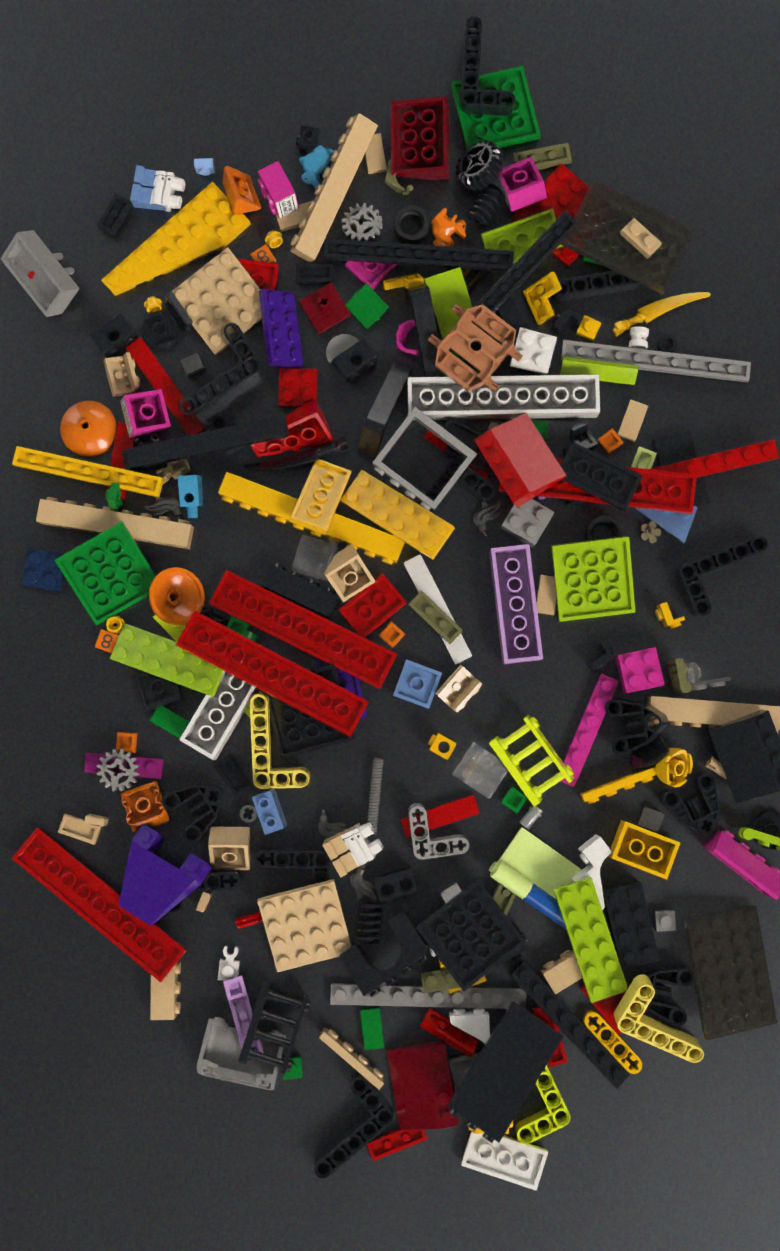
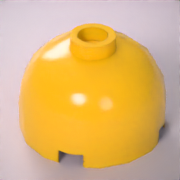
M671 747L668 748L670 752L655 764V771L657 777L663 783L672 787H680L686 783L687 779L685 777L687 773L691 774L693 760L691 754L687 753L686 750Z

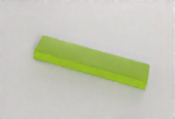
M564 356L560 368V375H599V381L635 385L638 373V365Z

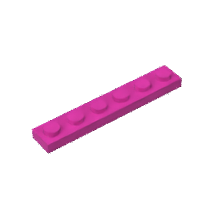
M600 674L563 760L565 766L568 764L573 770L574 779L571 783H568L566 778L561 780V782L575 787L606 714L605 705L612 699L619 683L618 680Z

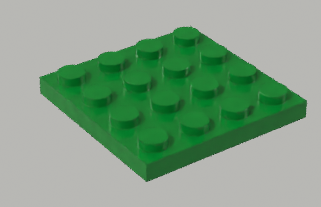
M523 66L479 75L478 89L510 91L514 94L516 99L513 112L509 116L464 113L460 109L461 80L451 82L450 86L466 151L467 148L472 147L473 143L477 145L479 141L484 142L485 140L488 142L492 141L500 148L540 139L541 135ZM469 81V82H466V83L469 84V85L474 84L473 82H470V81ZM469 99L465 100V102H467V103H472V102H473L472 100H469ZM484 101L485 104H491L490 101ZM503 102L506 106L510 105L508 102Z
M123 521L55 559L56 564L95 625L102 623L149 596L151 582L156 576Z

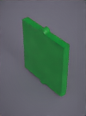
M367 283L358 292H355L354 296L345 304L367 330L377 320L379 321L380 317L390 308Z

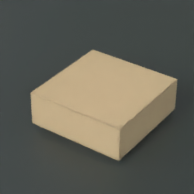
M88 814L85 816L84 823L106 826L109 818Z
M203 891L196 908L197 911L204 912L206 910L212 891Z

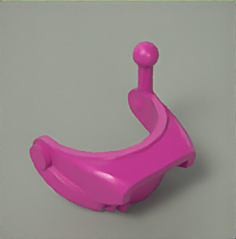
M408 320L398 325L397 341H395L397 345H395V348L418 356L420 351L410 350L407 346V335L415 326L414 320Z

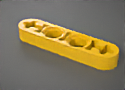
M594 1010L587 1011L583 1016V1022L586 1027L629 1073H639L643 1065L636 1053L598 1012ZM590 1016L593 1018L597 1016L595 1020L600 1025L598 1029L592 1022L588 1024ZM605 1029L611 1031V1037L607 1040L601 1038V1032ZM617 1044L624 1045L625 1049L622 1054L614 1052V1047ZM627 1055L632 1061H636L637 1066L635 1068L633 1066L629 1068L630 1063L625 1059Z

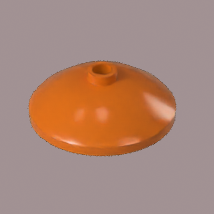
M78 402L71 406L62 417L60 424L61 438L66 447L79 456L95 457L101 455L113 445L116 438V419L113 413L99 402ZM88 423V428L83 429V425Z
M173 567L161 571L152 580L149 588V602L154 613L162 621L172 625H183L188 623L194 611L201 613V608L205 602V594L200 580L192 572L183 568ZM170 595L174 596V601H171Z

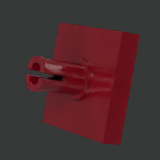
M332 282L299 301L318 335L351 316Z

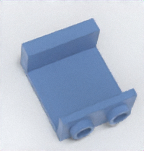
M275 789L252 797L265 835L285 828L287 822Z

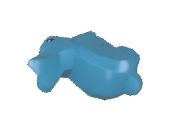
M320 145L305 157L299 158V162L305 172L302 174L301 180L308 185H313L316 190L317 186L323 182L320 174L324 173L325 169L331 165L330 158L334 150L326 149Z

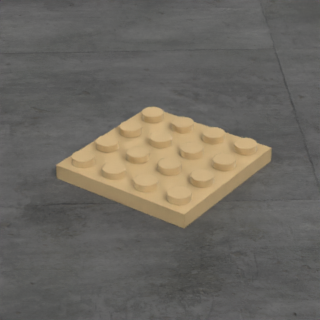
M228 247L172 291L192 319L193 327L215 355L227 347L221 336V328L225 324H237L244 334L262 320L258 292L260 288ZM228 327L226 333L229 337H233L235 330L232 327Z
M334 879L258 898L257 902L277 972L339 957L340 954L352 947Z

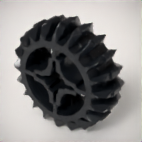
M485 140L484 142L479 141L477 145L473 143L471 148H467L465 153H461L462 158L458 159L459 164L455 166L457 169L455 173L459 182L468 190L472 189L475 191L476 189L481 190L483 186L487 188L489 183H493L495 178H499L498 174L503 171L502 167L505 165V158L500 147L492 141L488 142Z

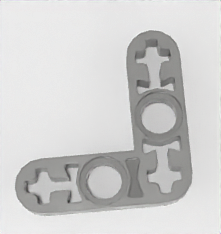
M414 803L409 807L408 815L412 848L416 858L430 859L459 855L468 851L469 842L462 834L429 838L425 807L420 803ZM415 809H419L421 812L419 813L420 821L418 822L416 815L412 814L415 813ZM417 827H423L425 832L423 835L417 836L414 830ZM459 840H462V842L465 843L462 844L461 848H458L457 846ZM419 841L423 842V846L425 849L424 853H420L419 851ZM449 841L452 843V850H450ZM440 842L446 844V848L443 851L436 850V845Z

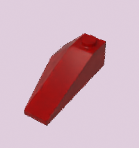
M314 400L298 407L286 416L290 436L250 446L258 457L281 454L282 451L287 450L295 452L299 451L300 448L321 447L334 441L324 413L317 401Z

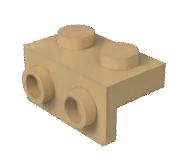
M125 352L120 357L105 358L103 362L112 396L135 394L140 387V380L135 374V361L131 358L130 352Z
M460 665L435 694L451 709L458 712L479 691L482 683Z

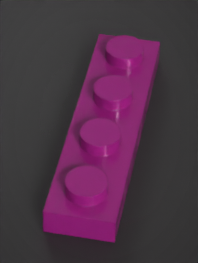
M86 753L84 772H100L101 769L97 765L103 763L100 758H107L106 754ZM117 757L111 759L108 764H113ZM137 757L134 763L135 765H140L139 768H136L140 775L134 777L162 779L164 759ZM126 760V765L128 766V768H131L130 764ZM119 767L111 768L115 769L118 773L126 772L119 769Z

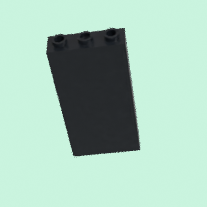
M512 1001L446 1106L450 1108L448 1112L457 1119L460 1116L466 1119L467 1122L465 1124L474 1131L478 1128L484 1132L482 1137L493 1143L495 1140L499 1143L564 1036Z

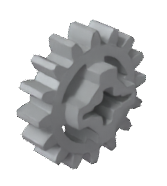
M357 203L355 209L350 206V213L345 212V218L342 219L343 232H346V238L351 237V240L368 241L369 239L375 241L374 235L380 236V229L383 228L381 223L382 217L379 216L378 209L373 211V205L367 208L366 203H363L362 207Z
M113 749V754L106 752L107 758H100L103 763L97 765L101 771L96 774L102 775L99 782H106L105 788L112 786V791H116L117 787H119L120 791H124V786L131 788L130 782H137L134 776L140 775L136 771V768H139L140 765H135L134 762L137 760V757L131 758L132 752L125 754V749H121L118 753L117 749ZM117 757L113 764H108L111 759ZM126 760L130 764L131 768H128V766L126 765ZM119 767V769L126 772L118 773L115 769L111 768ZM106 772L110 774L111 780L108 778ZM129 776L126 781L120 783L122 777Z

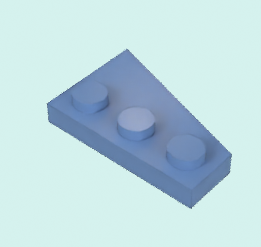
M693 506L692 514L636 508V510L685 544L697 507Z

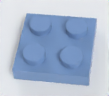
M406 659L393 696L429 709L442 672Z

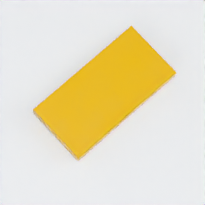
M321 459L316 460L289 522L326 535L352 471Z

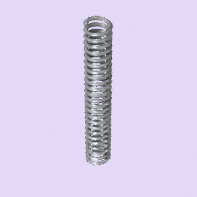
M374 757L376 760H373L375 762L373 765L375 766H372L374 768L372 771L374 772H372V781L370 782L372 785L370 786L376 788H370L375 791H370V793L374 794H369L374 797H369L373 799L369 800V802L373 803H369L372 806L368 807L371 809H368L370 811L368 814L370 815L367 816L369 817L368 821L374 822L367 823L373 824L372 827L376 836L377 830L375 829H377L376 826L378 825L376 823H378L377 817L379 816L378 810L380 807V796L378 795L381 792L379 789H381L382 764H384L382 761L384 760Z

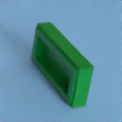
M165 706L157 708L150 719L151 722L178 738H181L190 721Z
M380 1007L360 1009L365 1050L384 1048Z

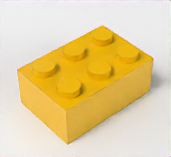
M621 820L610 848L612 853L608 857L667 880L680 842Z

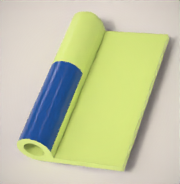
M521 827L498 862L495 861L489 869L491 872L490 877L566 930L553 889L574 882L571 878L582 869Z

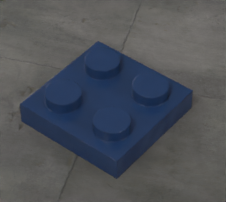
M28 548L21 585L61 592L64 575L56 564L55 559L65 553Z

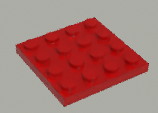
M560 164L544 181L547 198L520 208L512 217V221L516 222L552 208L556 220L564 211L571 215L579 225L563 241L564 246L555 249L552 253L557 260L568 268L587 247L589 241H592L616 215L617 210L567 167Z

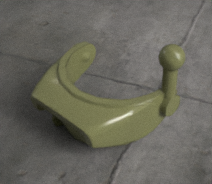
M390 159L385 183L394 191L408 195L413 190V185H408L407 189H405L397 182L396 177L391 174Z

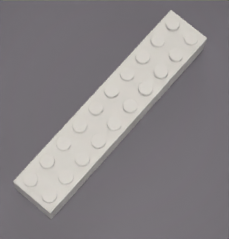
M599 375L491 376V380L500 385L495 392L486 385L467 392L449 377H408L407 380L408 415L416 407L432 420H447L449 417L455 420H460V418L463 420L514 419L526 413L530 419L597 418L600 413Z

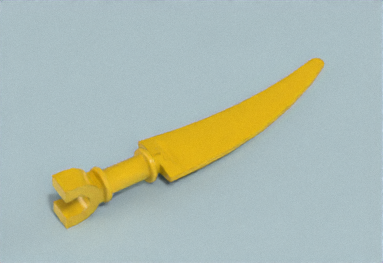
M709 292L687 293L655 301L638 309L636 316L628 320L624 319L623 321L616 322L613 333L617 337L637 323L644 321L647 324L676 307L710 297L711 294Z

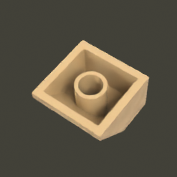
M352 544L335 554L324 573L343 602L376 582Z
M211 827L208 842L211 870H250V827Z

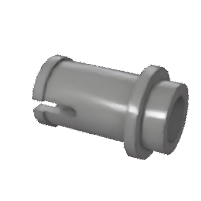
M529 806L530 809L519 821L528 830L535 820L542 816L541 813L543 811L537 806Z

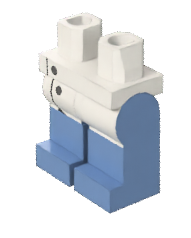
M136 165L135 184L132 186L130 201L135 208L165 210L166 212H171L172 208L181 209L182 197L174 194L175 190L184 192V179L175 177L173 172L145 169L144 166Z

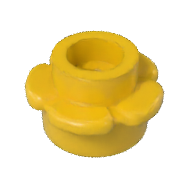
M275 230L268 232L265 238L266 244L271 248L279 247L283 243L282 233Z
M155 296L147 298L143 304L148 313L161 311L162 309L161 299Z
M117 615L107 619L106 626L108 632L119 634L125 623L124 620Z

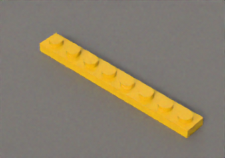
M19 446L16 447L12 465L108 487H111L112 482L119 483L122 490L154 497H160L164 481L162 477Z

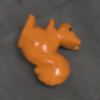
M446 207L431 221L432 233L436 238L433 240L434 246L454 247V242L450 237L453 233L462 239L466 237L465 221L459 220L455 222L457 214L452 218H448Z

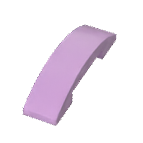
M241 975L225 980L223 983L242 1049L253 1012ZM260 1039L258 1041L254 1040L251 1048H254V1051L263 1053Z

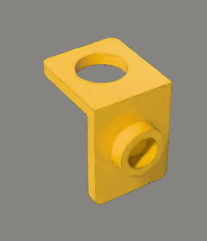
M437 733L436 736L434 734L431 736L428 745L430 746V751L448 760L456 743ZM443 741L447 742L450 746L449 751L446 753H442L438 749L439 744Z

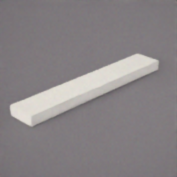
M421 554L404 562L403 564L418 593L423 591L454 621ZM461 634L450 645L442 638L455 665L472 657Z

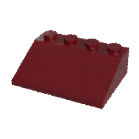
M447 96L391 101L392 176L425 180L450 179V123Z
M439 1040L387 1049L399 1129H442L459 1126L458 1119L448 1112L450 1108L446 1106L453 1095L445 1041Z

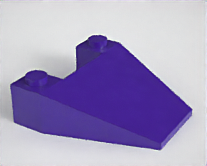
M143 824L131 842L119 906L152 926L198 888L211 870V867L207 862L192 853L189 854L180 869L158 857L155 853L164 841V838L158 832Z

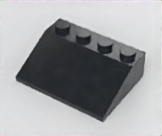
M761 709L708 730L736 803L780 791V738L769 711Z

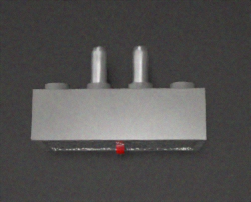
M34 230L17 232L1 257L3 263L46 317L62 314L80 289L69 276L75 272L74 268H63L58 260L63 259V254L51 253Z

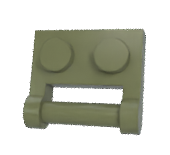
M683 658L668 660L667 664L672 691L676 694L689 693L692 690V685L687 681L686 673H688V666L686 661L684 662Z

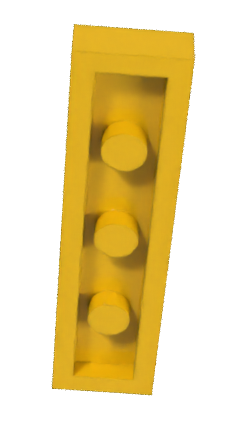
M655 767L645 768L580 793L581 800L591 804L598 801V797L602 795L609 797L617 794L616 790L624 788V790L633 788L636 782H649L653 780L652 776L657 775Z

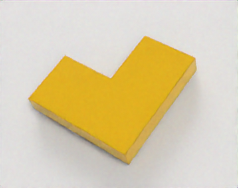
M555 272L548 273L523 290L537 325H541L555 316L548 300L549 297L562 289Z
M418 273L382 281L385 290L403 286L408 289L425 285L423 277Z

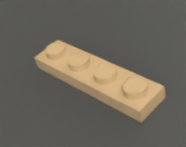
M324 1028L320 1032L319 1038L380 1090L384 1085V1074L375 1067L373 1069L369 1066V1061L361 1054L358 1056L354 1053V1048L349 1043L340 1041L338 1039L339 1035L334 1030Z

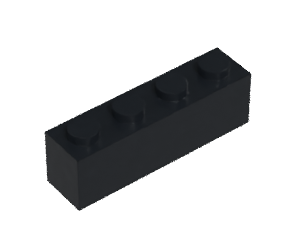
M269 563L260 582L262 587L328 618L331 617L339 600L335 590L329 587L325 590L319 587L320 583L309 579L308 582L302 579L303 575L295 571L289 573L285 571L286 567L278 563L274 565Z

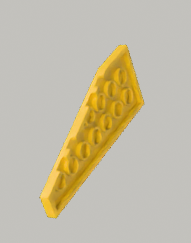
M212 181L101 281L115 296L135 288L140 283L149 282L156 276L165 275L190 264L195 259L204 258L209 253L224 249L251 223L243 213L233 214L227 196Z

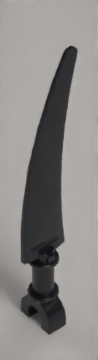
M343 436L338 438L335 443L332 442V445L322 448L317 447V449L312 447L287 457L244 465V469L262 470L292 467L319 460V457L328 453L349 452L346 438Z

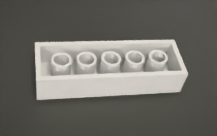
M223 671L215 696L206 695L179 740L210 759L216 760L250 704L252 696L258 689Z

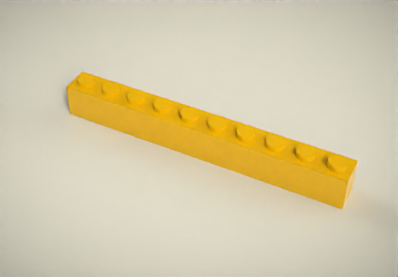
M226 472L218 492L222 497L221 500L227 503L237 502L240 504L239 507L249 511L250 508L258 510L257 514L264 517L271 515L275 517V521L283 524L289 522L298 501L297 498ZM336 513L326 535L292 523V527L301 531L304 528L310 530V534L316 537L326 536L328 541L339 544L341 542L347 544L346 547L352 544L356 551L360 549L364 551V555L371 558L375 556L381 557L382 562L390 565L393 562L397 564L405 544L396 536Z

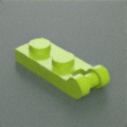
M747 827L739 828V837L746 840L756 838L758 839V844L769 847L771 843L777 845L776 849L780 850V838Z

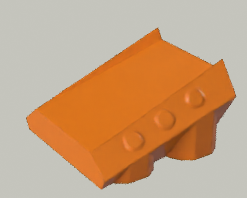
M157 781L120 794L122 805L127 813L126 820L131 826L133 833H137L143 824L153 828L166 824L170 820L167 810L162 805V795Z

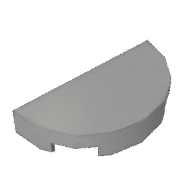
M349 334L335 336L326 348L328 363H332L333 358L353 346L359 340Z

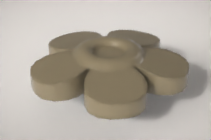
M650 521L648 525L642 524L640 530L644 532L640 535L643 541L648 539L649 543H654L657 540L655 536L661 535V530L656 528V523Z

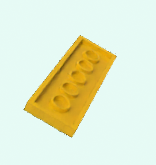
M363 470L360 471L340 500L349 508L432 560L455 529L453 525Z

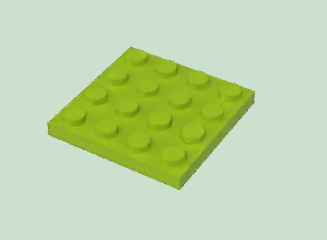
M628 536L551 545L559 622L636 613Z

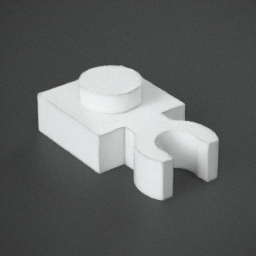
M227 945L224 947L223 954L226 959H220L218 980L225 981L239 976L240 961L234 960L239 952L237 946H235L233 954L228 953Z

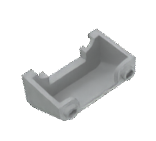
M209 1018L197 1062V1073L256 1088L274 1090L279 1067L254 1059L251 1061L247 1060L246 1064L239 1063L238 1060L242 1049L236 1028L229 1027L223 1018ZM271 1030L269 1034L286 1039V1035H282L283 1032ZM260 1040L263 1054L281 1059L283 1046Z

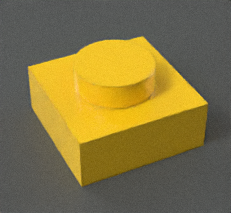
M584 315L576 334L593 342L601 322Z

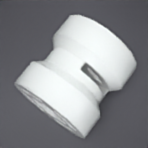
M646 327L630 328L631 340L629 341L628 348L646 350L648 348L646 338L649 336V329Z

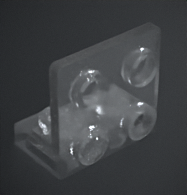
M302 535L291 570L328 582L324 573L337 552L338 543L334 541L329 543Z
M696 662L687 664L688 673H686L687 681L692 685V690L706 689L707 684L709 688L726 685L725 681L731 680L730 677L700 681V667L697 666Z
M473 742L452 775L490 799L508 770L500 759Z

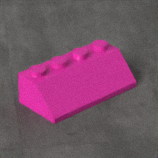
M717 829L703 848L764 895L778 900L780 896V871L772 865L770 867L764 863L766 860L757 853L755 855L750 853V848L743 842L737 843L733 840L735 836L729 831Z

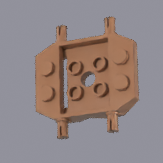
M455 304L451 311L460 316V319L453 330L444 340L438 339L434 334L428 339L438 349L435 367L467 392L483 385L488 386L495 392L500 385L491 380V375L504 358L510 355L519 362L523 357L522 354L514 349L516 330L483 304L466 310ZM473 342H479L481 349L474 351L470 345ZM451 348L454 352H456L458 355L464 358L467 362H469L476 369H478L480 373L478 374L476 371L470 368L467 364H465L458 357L452 354L449 351V349Z

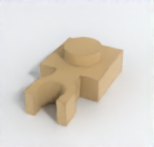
M187 459L167 463L168 467L161 468L156 473L160 477L162 476L164 484L171 477L176 480L178 476L185 475L191 471Z

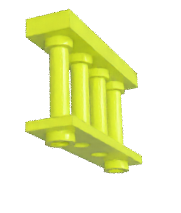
M528 714L523 719L526 722L524 726L505 739H500L496 736L489 744L535 807L541 803L543 792L566 778L568 783H571L574 779V772L568 764L565 766L538 728L540 724L536 718H531ZM531 730L538 740L516 755H511L507 749L509 748L508 745ZM543 746L549 756L527 771L522 770L518 765L520 764L519 761ZM554 762L560 772L538 787L533 786L530 782L531 777Z

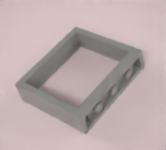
M414 407L373 461V465L375 466L374 470L381 476L386 474L390 477L389 482L397 488L399 486L403 487L406 490L404 493L412 499L416 497L421 501L420 505L428 511L430 509L434 511L477 453ZM413 419L466 458L434 501L382 463V460Z

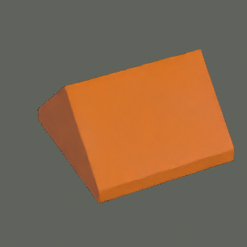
M225 166L222 184L233 214L260 210L262 207L250 175L230 166Z

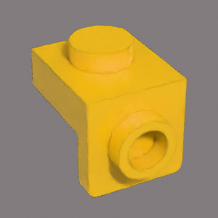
M667 602L656 606L657 610H655L657 619L661 620L663 627L670 626V629L681 626V621L685 620L684 616L674 620Z

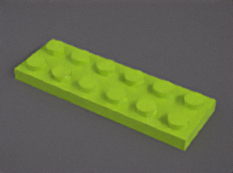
M125 623L110 656L111 660L212 697L215 696L223 674V670L175 645L177 642Z
M587 877L553 889L590 1002L594 1003L627 991L628 987L592 878Z

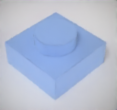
M213 158L194 159V167L197 174L203 176L215 174Z

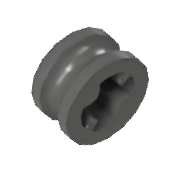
M246 805L241 808L240 818L244 822H252L256 819L257 811L254 806ZM246 808L254 811L252 819L244 817L243 814L246 813Z

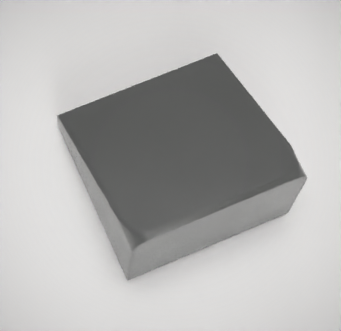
M198 353L180 360L188 378L205 371Z
M644 806L638 825L659 832L665 814Z

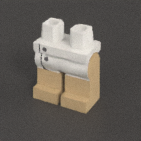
M358 823L354 827L325 839L323 847L330 860H333L332 863L340 878L358 866L373 860L375 855L383 849L379 839L370 842L367 838L374 834L371 823L363 825Z

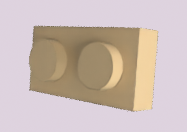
M635 218L620 232L647 259L662 244Z

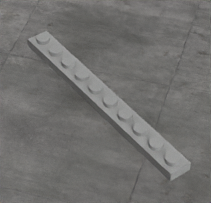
M563 340L560 359L562 360L564 356L638 365V370L738 382H748L751 362L570 340Z
M331 983L330 1005L507 1009L510 1003L514 1001L526 1009V993L518 987L471 986L464 992L459 990L449 994L448 990L424 993L423 985H390L388 987L385 985L380 988L381 992L371 998V996H363L357 984Z

